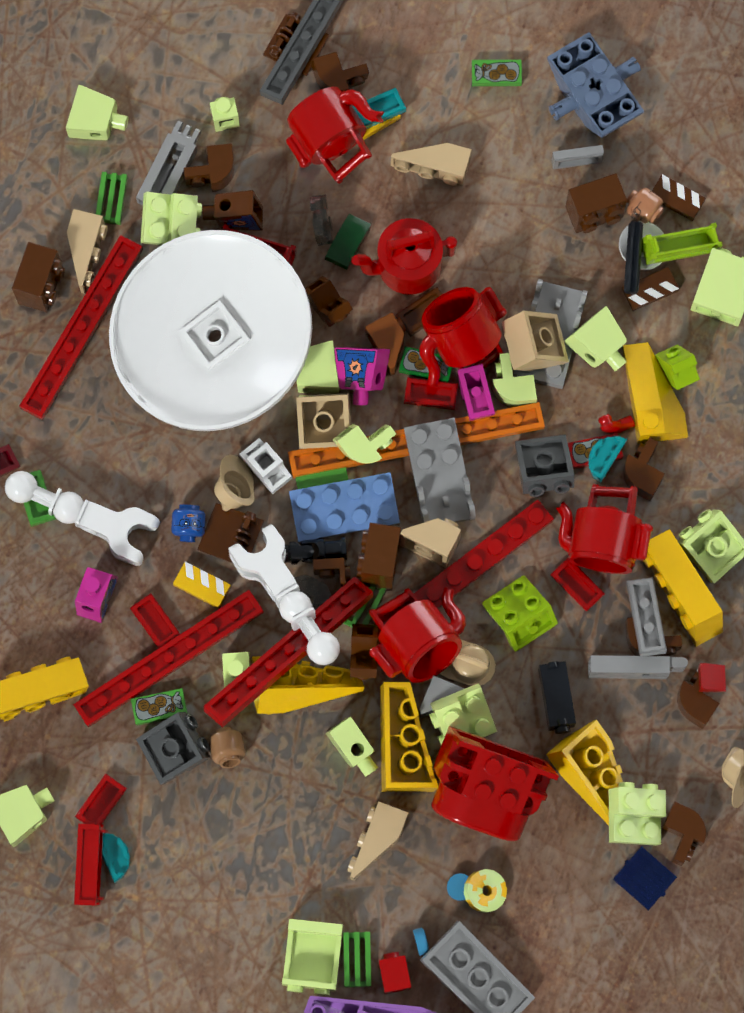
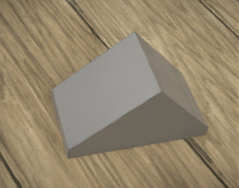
M433 675L419 709L420 718L433 713L430 703L465 688Z

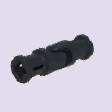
M341 537V540L324 541V539L307 540L300 543L302 546L295 541L285 545L286 553L288 554L284 563H291V565H297L301 559H303L302 562L313 563L311 559H313L314 550L311 543H315L319 548L317 559L344 558V560H347L345 537Z

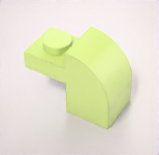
M509 353L500 354L499 362L495 363L496 378L501 379H493L492 390L496 398L502 404L511 408L536 403L537 395L534 375L513 377Z
M352 424L332 440L346 457L359 463L368 464L382 459L377 449L380 448L382 450L393 442L391 438L396 433L391 426L385 424L367 438L358 425Z

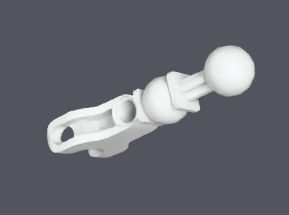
M25 471L14 472L5 482V493L12 501L26 503L33 500L49 507V515L52 516L54 514L56 519L62 523H75L76 527L106 540L113 556L131 565L140 566L144 558L140 550L129 544L128 535L138 528L155 531L160 525V521L156 516L137 507L127 508L122 512H115L88 500L84 502L81 496L74 492L62 493V489L58 488L55 494L37 486L34 476Z
M272 524L262 529L266 547L261 552L249 553L240 544L229 547L230 559L239 574L248 580L259 581L271 599L276 603L282 618L291 623L293 631L299 628L308 639L307 654L309 658L319 665L325 666L333 663L340 653V644L331 633L321 632L315 623L316 613L310 598L303 592H300L299 585L284 564L286 559L285 541Z

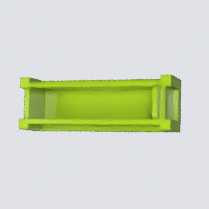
M716 222L711 223L707 227L657 236L646 235L642 239V251L646 265L710 254L712 248H721L722 242L718 240Z

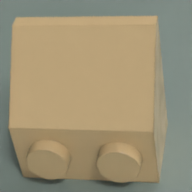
M522 311L502 321L504 337L507 342L513 370L533 371L569 362L557 314Z
M350 393L297 396L299 449L338 447L332 439L351 425Z
M439 518L403 529L400 533V546L447 568L460 543L461 529L458 528L459 525L450 519L445 518L444 521Z

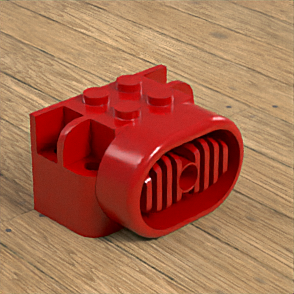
M449 726L434 763V772L439 778L440 783L432 800L431 807L440 816L464 827L502 840L517 841L521 838L529 815L534 814L538 810L542 801H546L548 796L546 789L550 779L558 780L559 775L546 760Z

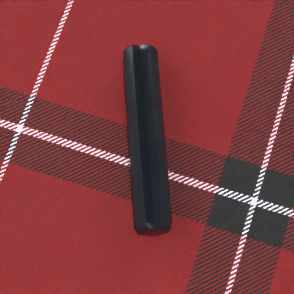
M631 221L628 225L624 292L635 295L639 291L643 223L639 221Z

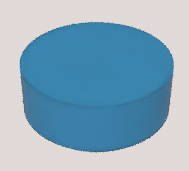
M459 873L449 879L447 892L452 899L456 901L465 900L464 884L468 878L467 875Z
M414 929L413 935L419 956L425 955L429 951L424 929Z

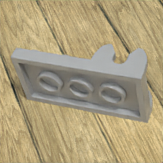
M538 279L530 311L557 314L563 340H565L579 328L588 291H580ZM564 342L570 362L573 350ZM569 362L533 371L514 370L513 377L534 375L535 383L563 389Z
M455 418L404 427L423 523L437 518L443 521L445 518L450 519L455 523L475 519V506L471 499L470 482L466 475Z
M456 921L420 959L424 966L432 971L440 982L450 989L473 1013H521L535 998L460 921Z

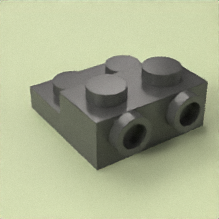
M566 434L515 441L523 494L538 497L543 495L545 491L555 490L556 493L561 494L568 492L570 488H574V471Z
M177 712L136 739L160 785L168 783L185 771H190L211 758L208 753L211 750L208 741L204 737H199L196 731L198 727L196 719L193 715L186 712Z

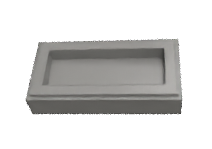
M603 145L554 151L551 160L553 169L601 163L604 155Z

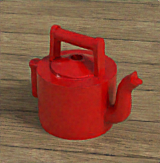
M338 87L324 88L304 99L291 111L287 122L293 134L286 139V143L298 160L301 168H306L311 163L315 165L323 164L333 179L340 184L364 160L372 157L369 148L363 140L366 127L352 105L356 107L364 118L371 122L383 123L382 115L384 112L373 110L362 93L354 89L341 91ZM358 144L360 151L340 169L336 170L330 161L344 155Z
M405 218L393 222L383 231L378 241L377 260H372L365 254H357L352 257L351 262L354 265L360 266L362 272L368 276L380 275L383 282L398 293L405 295L419 294L428 290L438 280L442 270V259L446 256L452 257L455 255L457 239L449 236L442 241L438 232L429 223L420 219ZM415 245V249L413 251H408L405 248Z
M471 287L456 288L436 298L425 309L422 315V324L427 336L420 344L419 355L429 370L427 385L434 384L437 387L440 379V366L435 357V349L447 366L458 368V370L464 369L465 366L473 363L475 364L472 366L483 364L485 369L497 360L500 354H503L499 345L502 333L497 321L503 318L507 311L503 308L491 287H486L480 293Z
M593 484L587 507L578 508L576 511L574 527L573 514L567 504L563 501L560 507L556 508L562 518L558 541L561 548L569 553V561L572 564L597 572L629 574L635 567L636 560H645L647 558L653 526L646 523L642 524L643 521L634 516L638 492L636 486L624 488ZM598 496L628 498L627 512H623L613 506L596 507Z
M444 587L441 597L442 606L450 618V623L432 601L419 600L409 588L375 610H369L371 618L380 629L379 645L373 647L369 654L376 660L388 677L393 678L402 672L413 683L424 682L433 678V675L437 676L456 659L462 648L460 635L465 629L466 618L453 602L455 589L448 590ZM408 601L412 602L395 613L385 625L380 618Z

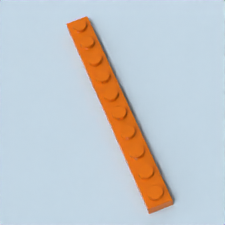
M540 402L496 410L493 416L469 421L468 416L455 419L460 446L545 428ZM404 429L395 430L396 435L391 438L393 442L382 450L380 448L377 449V452L382 457L377 462L409 456ZM338 447L307 448L288 452L293 479L299 476L344 467L350 468L365 465V463L349 459Z

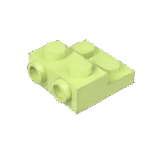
M145 192L143 195L141 243L163 245L180 236L199 232L200 228L196 227V221L201 216L202 204L198 203V196Z
M707 509L698 516V524L693 528L689 526L680 532L679 537L681 539L678 542L691 563H695L710 583L715 584L744 557V539L721 510L713 509L711 511Z
M479 683L430 703L433 713L429 714L434 728H439L441 735L437 736L440 746L449 726L482 738L497 732Z
M620 782L619 787L609 789V843L661 845V818L666 817V790H658L657 784H643L642 788H635V783Z

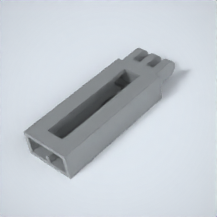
M177 121L172 133L167 134L136 196L138 204L143 205V195L145 192L170 195L177 193L185 177L184 167H190L197 153L196 143L200 137L201 130L196 128L193 135L189 136L192 126L187 124L182 133L180 131L183 127V122ZM173 148L177 150L172 156L177 161L175 166L172 163H166Z
M591 655L588 661V678L667 679L670 672H683L688 665V660L684 657Z

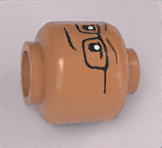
M642 188L639 192L633 190L627 198V203L629 204L627 214L636 221L654 224L664 211L662 207L663 200L648 188Z

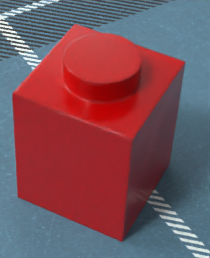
M399 952L384 954V959L379 960L384 994L410 990L411 983L405 955L400 956Z

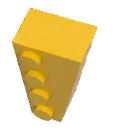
M669 529L650 539L647 558L643 562L647 568L651 567L658 586L661 589L663 588L670 605L675 609L694 645L697 647L723 633L722 609L671 530Z
M64 657L57 660L56 664L46 667V664H41L31 668V672L21 674L18 671L7 675L6 679L0 681V719L6 722L15 719L14 717L19 715L24 709L26 712L31 713L46 706L45 702L47 701L54 705L85 694L89 685L79 657L75 659Z
M384 682L380 686L382 792H434L438 788V783L434 776L431 757L428 754L425 735L420 724L411 683Z

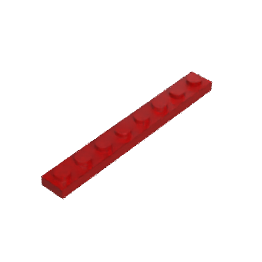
M122 235L119 236L19 405L20 409L41 420L44 419L142 253L143 246Z
M537 499L417 590L414 595L419 600L432 601L439 609L442 607L441 597L444 587L448 590L455 589V597L551 524L554 518ZM408 601L381 618L383 624L385 625L395 613L412 602Z
M354 576L315 610V623L321 632H334L373 598V591ZM299 628L293 631L292 629L203 706L204 712L222 728L307 655L308 639Z
M247 590L73 705L89 728L263 614L264 611L251 591Z

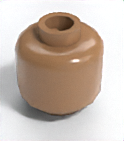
M221 727L210 737V752L214 763L223 768H232L241 763L246 751L242 734L239 731L232 730L230 727Z

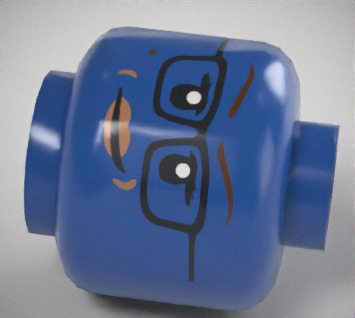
M179 505V509H175L172 513L171 532L173 535L179 536L180 542H195V537H202L205 533L206 515L204 511L200 510V506Z

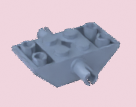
M590 32L547 57L558 87L565 96L564 99L549 106V111L551 115L555 114L553 118L556 121L575 110L586 128L603 138L644 113L643 108L623 81L636 72L641 71L639 63H634L636 61L634 57H631L615 68Z

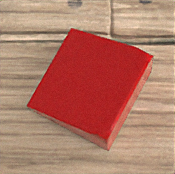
M700 663L698 666L699 692H726L725 665Z

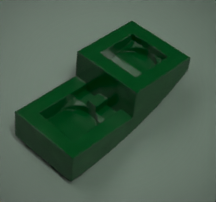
M348 214L325 256V260L347 270L352 263V257L358 254L360 245L369 233L371 224Z

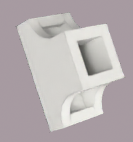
M260 438L239 454L241 459L272 494L292 479V475L284 466L283 460L267 442L264 443Z

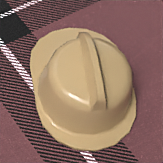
M227 455L220 463V477L215 484L214 492L222 504V510L237 509L243 505L249 506L254 502L253 474L248 465L238 456Z
M461 640L462 648L460 653L440 674L448 679L469 686L478 683L480 686L486 684L495 673L496 664L494 657L484 647Z
M734 747L722 765V777L724 782L733 789L732 806L738 808L744 802V750Z

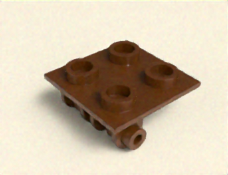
M298 13L285 14L263 56L277 62L301 22V16ZM325 33L301 74L308 75L312 68L313 58L319 56L330 36L329 34Z
M216 503L197 550L232 563L228 548L235 544H240L247 552L252 553L264 520L257 518L256 514L249 511L246 513L235 509L224 511L222 510V505Z

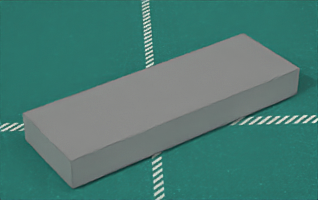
M653 577L628 580L626 585L640 657L666 654L667 649Z

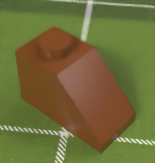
M392 312L365 326V334L373 348L390 349L387 372L390 376L396 372L404 344V332L406 331L400 318L396 319Z

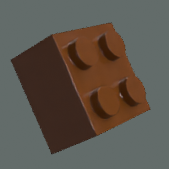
M617 173L569 189L565 207L575 232L583 231V233H590L596 230L597 226L606 223L607 225L618 223L623 218L627 198Z
M28 242L12 286L19 305L46 313L49 306L54 305L57 297V291H55L57 283L62 282L65 274V268H63L62 260L57 250Z
M370 523L369 530L363 531L361 553L365 554L359 555L357 577L361 578V582L367 587L385 588L388 591H392L400 546L401 527Z

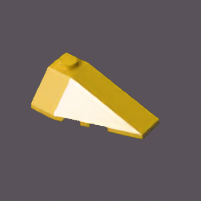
M649 343L623 345L637 444L641 442L647 443L649 437L656 441L688 438L685 412Z
M253 656L251 660L252 664L261 656ZM302 661L301 665H294L254 700L257 714L286 713L364 691V685L361 679L350 677V669L329 665L322 669L310 666L311 662Z
M596 719L564 738L546 755L565 781L609 825V789L619 787V783L623 782L620 775L623 772L621 766L617 765L612 752L614 750L612 740Z

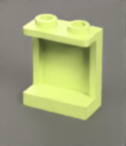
M712 248L691 306V311L737 327L739 326L744 313V256L732 255L729 250L724 248Z
M289 919L284 974L282 978V985L287 986V991L303 993V988L314 989V994L330 995V991H336L343 924Z

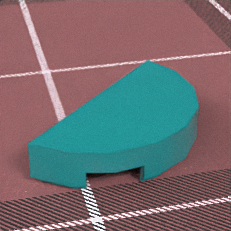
M620 436L607 437L598 440L592 447L588 457L589 470L593 478L600 484L627 442L626 438Z
M103 833L102 857L114 883H117L125 876L129 869V850L121 838L114 834Z

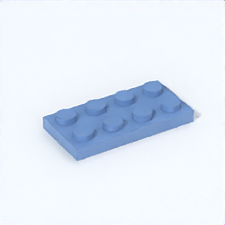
M391 472L289 491L298 542L368 530L370 523L383 525L400 524Z

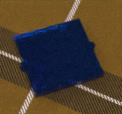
M641 846L630 860L624 862L625 866L613 880L649 911L660 897L666 895L665 891L677 877Z

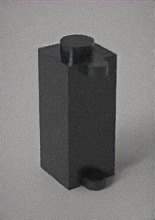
M554 661L539 665L538 672L548 731L555 730V734L568 733L571 731L570 728L575 727L576 719L566 661Z

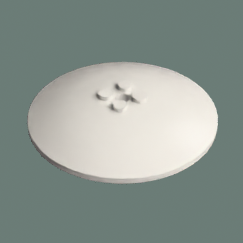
M226 230L194 232L175 238L152 251L132 270L117 295L110 318L109 345L111 358L116 373L129 395L145 411L157 419L182 429L194 431H216L233 428L245 424L271 409L291 389L301 373L308 356L312 336V314L309 299L300 278L287 260L275 249L252 236ZM214 330H220L221 338L216 342L209 341L210 333Z

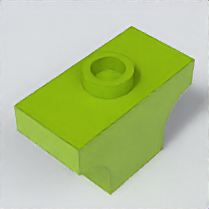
M678 344L655 354L667 380L676 390L700 380L696 369L697 361L695 355Z

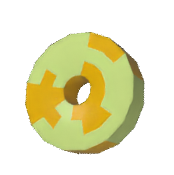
M482 869L475 871L468 876L464 884L465 900L471 908L478 912L495 911L503 905L506 899V883L502 876L494 870ZM484 886L488 888L487 895L483 894L482 890Z

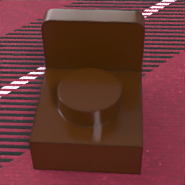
M344 558L313 560L314 575H319V578L328 579L335 577V574H340L341 587L346 584L345 581L351 580L350 565L345 566Z

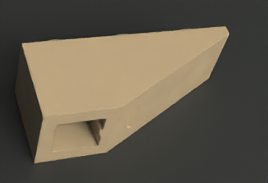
M444 143L392 153L391 166L400 172L407 173L411 171L418 173L419 176L425 179L437 178L443 180L448 185H463L471 160L472 149Z
M73 209L67 229V236L81 293L85 294L87 286L90 287L93 282L94 272H92L94 263L99 262L101 254L99 244L101 240H105L108 226L105 225L101 215Z
M379 801L376 808L371 806L366 819L367 822H370L367 833L361 832L357 846L361 847L358 857L352 856L347 870L351 872V880L355 881L399 841L408 818V812Z

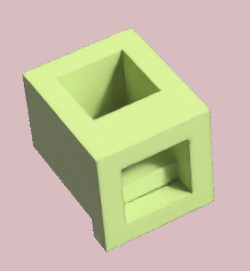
M220 97L214 102H210L215 132L240 127L234 97Z

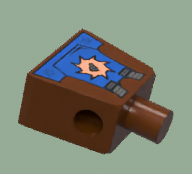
M253 190L216 194L214 205L202 206L203 220H216L221 229L226 224L229 225L230 229L263 230V205Z

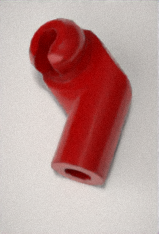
M610 414L598 419L601 425L600 429L611 434H619L635 427L631 415L616 421L612 420Z

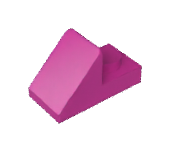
M483 364L457 370L462 400L465 401L469 421L495 415Z

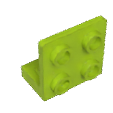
M525 576L516 579L482 602L484 609L504 631L511 648L515 652L558 624L551 605Z

